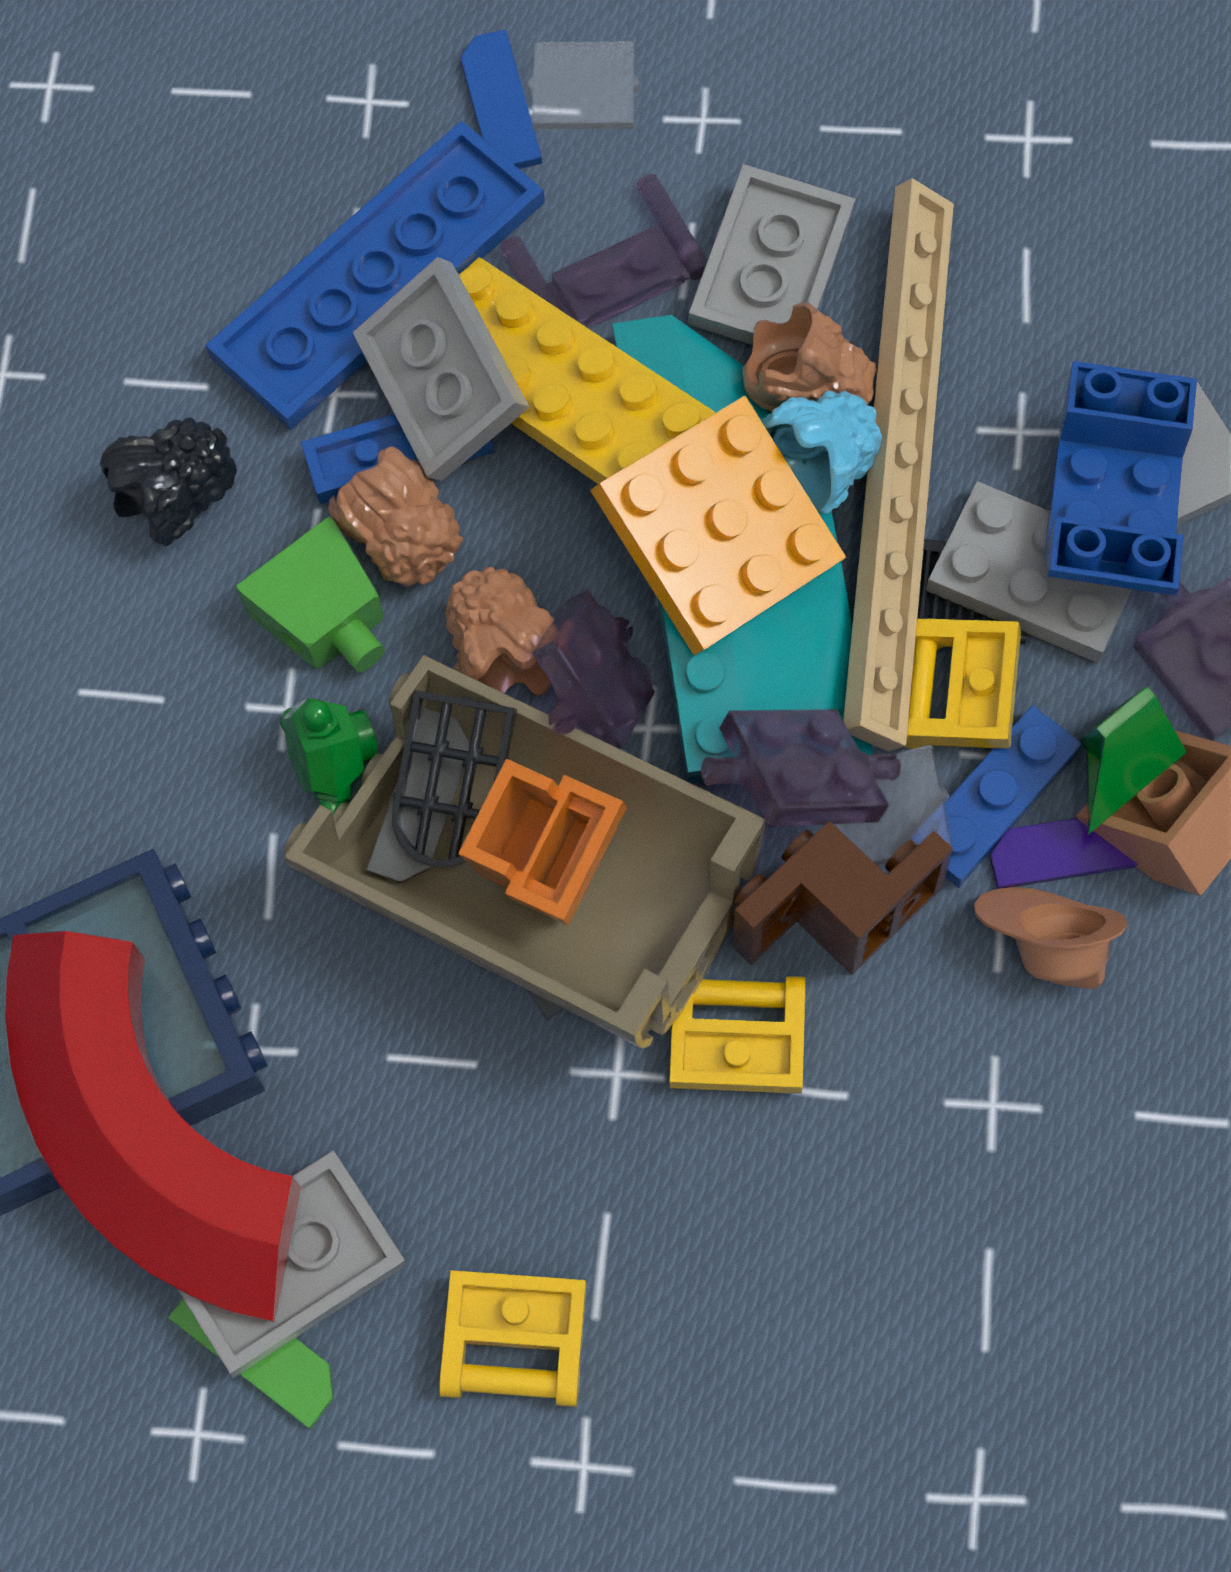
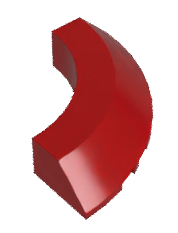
M70 931L13 935L6 977L5 1011L10 1066L20 1106L36 1146L58 1184L80 1213L116 1249L151 1275L191 1297L219 1308L275 1322L301 1186L293 1176L262 1169L217 1148L185 1122L174 1108L160 1082L157 1080L145 1046L146 1041L141 1014V984L145 958L133 942Z

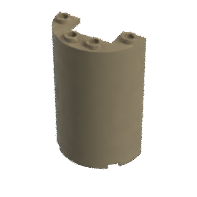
M423 655L411 674L404 673L398 678L389 696V707L391 708L396 737L384 754L378 753L370 760L363 773L362 786L350 804L347 802L342 803L333 816L331 810L319 805L307 824L302 822L295 827L287 840L284 850V858L287 865L301 875L640 1048L650 1046L654 1037L647 1033L653 1030L663 1035L671 1027L685 1008L692 994L694 995L725 940L734 921V911L738 907L735 905L734 900L740 891V877L747 881L752 877L763 840L766 819ZM415 690L455 698L466 696L471 698L472 701L517 709L508 760L553 779L557 786H559L563 776L566 775L622 800L627 806L569 926L511 900L505 894L506 888L480 877L467 862L452 867L430 866L429 870L402 883L366 872L398 781ZM423 699L421 713L423 708L441 713L442 702ZM453 704L450 717L458 720L470 744L476 708ZM493 711L486 712L480 748H484L482 754L499 757L507 714ZM483 764L476 765L470 802H473V809L480 810L494 783L496 767ZM465 767L459 785L457 787L452 805L458 806ZM453 815L447 816L433 857L435 860H448L455 822L451 821ZM466 818L461 847L475 821L474 819Z

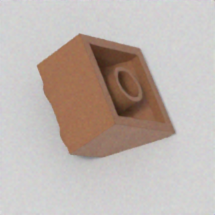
M1175 730L1187 753L1093 831L1138 864L1136 867L1153 880L1201 896L1231 859V746ZM1087 803L1076 815L1086 826H1088Z

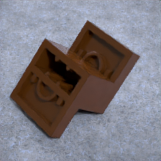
M830 820L816 834H813L810 830H805L783 852L781 856L785 861L783 865L768 879L763 874L755 876L736 896L734 902L738 907L734 911L733 948L752 965L797 922L853 975L942 889L953 848L935 831L931 832L919 845L911 839L903 844L888 860L885 869L889 873L886 874Z

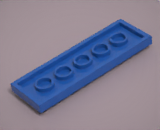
M461 120L205 345L208 355L291 430L367 362L353 334L360 325L437 257L452 262L458 274L477 258L485 257L545 203L544 189Z

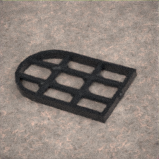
M415 690L396 791L393 794V827L400 845L414 859L434 867H452L466 862L458 853L461 849L466 818L475 820L480 811L473 809V802H470L476 765L483 764L496 767L495 782L505 760L509 756L517 709L472 701L471 698L466 696L455 698ZM423 699L442 702L435 745L415 742ZM453 704L476 708L469 751L448 748L450 742L446 741ZM487 711L507 714L499 757L482 754L484 748H480ZM413 752L428 754V761H431L424 799L405 796ZM443 757L463 761L462 767H465L458 806L438 802L439 796H435ZM403 806L419 809L417 815H421L415 847L409 842L403 827ZM432 812L453 815L451 821L455 822L448 860H435L424 855Z

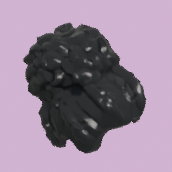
M185 418L183 421L174 419L168 422L164 429L156 430L151 437L129 435L126 438L119 437L114 443L110 444L102 453L100 466L102 473L108 479V488L111 492H115L113 505L119 517H130L140 513L145 514L149 520L150 537L164 547L171 545L174 540L181 538L186 531L193 527L197 512L208 510L211 502L221 500L225 496L226 490L234 485L237 468L234 459L231 458L230 448L226 446L227 437L219 428L211 430L209 424L196 422L192 418Z

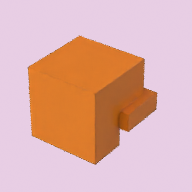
M506 759L458 854L480 877L506 888L505 894L511 900L569 926L627 806L622 800L566 775L563 776L559 786H557L553 779Z

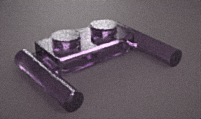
M649 174L641 178L637 182L636 188L658 225L552 273V282L546 283L520 237H511L504 241L500 247L502 254L521 285L587 328L679 286L690 278L692 280L702 278L708 260L655 174Z

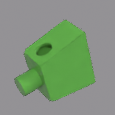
M330 516L236 585L247 614L313 668L323 667L341 653L357 672H363L375 665L385 652V647L370 631L384 618L379 596L338 526Z

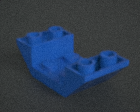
M1078 361L1072 362L1054 462L1044 550L1047 577L1177 596L1184 536L1176 534L1182 461L1193 430L1197 379Z

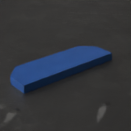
M506 29L475 36L460 58L481 137L519 169L542 164V156Z

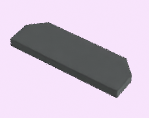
M423 708L415 742L435 745L440 713ZM450 717L446 741L450 742L448 748L469 751L470 744L458 720ZM413 752L405 796L424 799L431 761H428V754ZM442 758L435 795L439 796L438 802L452 805L464 767H462L463 761ZM392 796L366 872L402 883L429 870L431 865L414 859L400 845L393 827L394 801ZM403 806V827L409 842L415 847L421 815H417L419 809ZM432 812L424 855L430 858L434 857L448 814Z

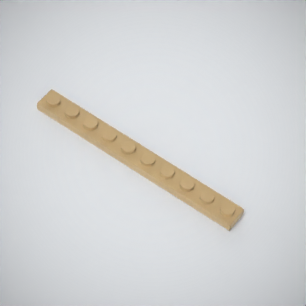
M913 178L895 187L874 409L877 413L875 422L880 428V433L883 437L879 453L874 458L873 466L867 472L842 729L843 732L887 752L905 747L907 740L916 620L918 615L954 207L952 202Z

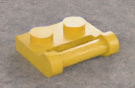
M917 619L905 747L910 749H927L934 745L1010 749L1021 639L1019 622ZM942 647H953L946 719L930 718L936 652Z
M786 976L785 982L703 979L681 1014L672 1024L670 1088L802 1094L805 977ZM693 1005L784 1008V1022L693 1018Z
M450 1270L440 1372V1397L461 1398L463 1392L556 1398V1406L577 1407L587 1288L586 1280ZM466 1344L559 1351L558 1371L465 1364Z

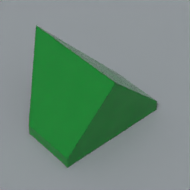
M1147 686L1125 700L1078 740L1086 749L1088 835L1187 753L1158 699Z

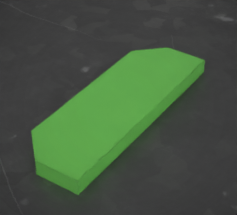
M182 1299L168 1318L220 1358L188 1305ZM296 1338L240 1374L310 1430L334 1400L330 1364Z

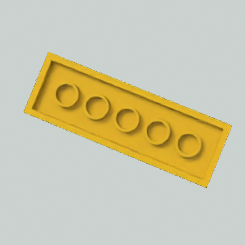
M477 258L458 274L529 405V408L511 424L597 484L716 413L482 258Z

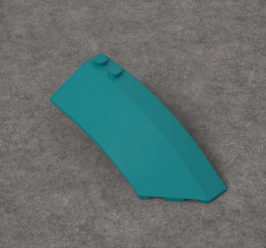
M673 315L612 323L614 343L617 348L716 413L743 396L747 397L760 420L772 413L769 410H763L747 395L742 371L744 366ZM818 512L837 542L832 512L828 514ZM841 561L696 655H693L657 598L685 781L697 783L873 757L872 744L842 731L853 625Z

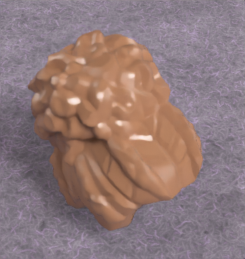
M807 302L795 304L792 307L791 317L787 322L776 323L769 320H760L754 326L752 354L742 368L747 395L763 410H769L773 413L775 408L781 406L783 402L791 397H805L807 400L817 401L826 391H834L837 394L847 391L850 394L860 396L868 405L874 394L873 380L877 371L876 363L868 359L862 348H858L847 339H844L841 334L842 327L838 323H835L829 316H824L817 308Z
M392 446L379 451L378 462L374 467L357 472L348 483L339 489L337 500L334 496L329 499L328 511L331 518L346 536L366 545L367 555L372 557L371 562L377 565L385 581H393L394 583L403 584L405 587L416 583L424 586L432 582L436 575L454 561V555L458 552L460 545L464 541V538L458 535L460 528L454 518V509L450 505L443 504L440 500H437L439 490L435 486L433 479L426 476L419 461L409 460L399 449Z
M486 567L483 571L472 570L463 575L461 581L451 586V594L448 597L445 616L447 618L446 628L454 635L452 645L459 651L456 655L457 662L453 667L454 670L502 693H505L515 683H524L533 694L538 696L547 693L558 668L568 661L571 651L566 637L560 632L556 619L551 617L550 612L538 608L536 599L532 591L526 587L523 578L517 574L508 573L506 569L495 570L494 567Z

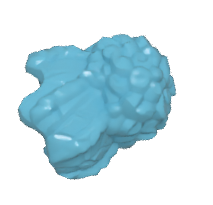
M826 391L817 401L807 400L805 397H791L783 402L781 406L775 408L773 413H770L761 420L816 510L826 514L830 513L833 508H838L841 502L847 499L849 485H853L854 479L862 478L868 469L873 466L874 458L879 453L883 437L880 433V428L875 422L877 413L874 407L867 406V402L860 396L850 394L847 391H842L838 394L834 391Z

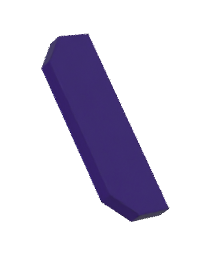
M1078 818L1010 828L990 855L997 889L1135 868L1138 865L1096 832L1092 831L1088 835V826Z

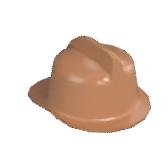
M1008 887L994 889L980 895L974 903L975 916L985 926L1015 938L1024 968L1030 975L1059 985L1086 989L1098 988L1105 977L1111 940L1122 935L1128 927L1125 916L1115 910L1086 905L1034 888Z

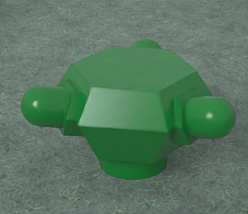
M307 698L299 701L294 707L286 709L280 717V725L285 733L290 761L303 792L314 795V799L319 800V805L331 810L333 816L337 808L342 803L347 802L348 798H351L350 784L364 771L363 762L371 760L378 754L377 741L370 719L364 710L348 713L344 705Z

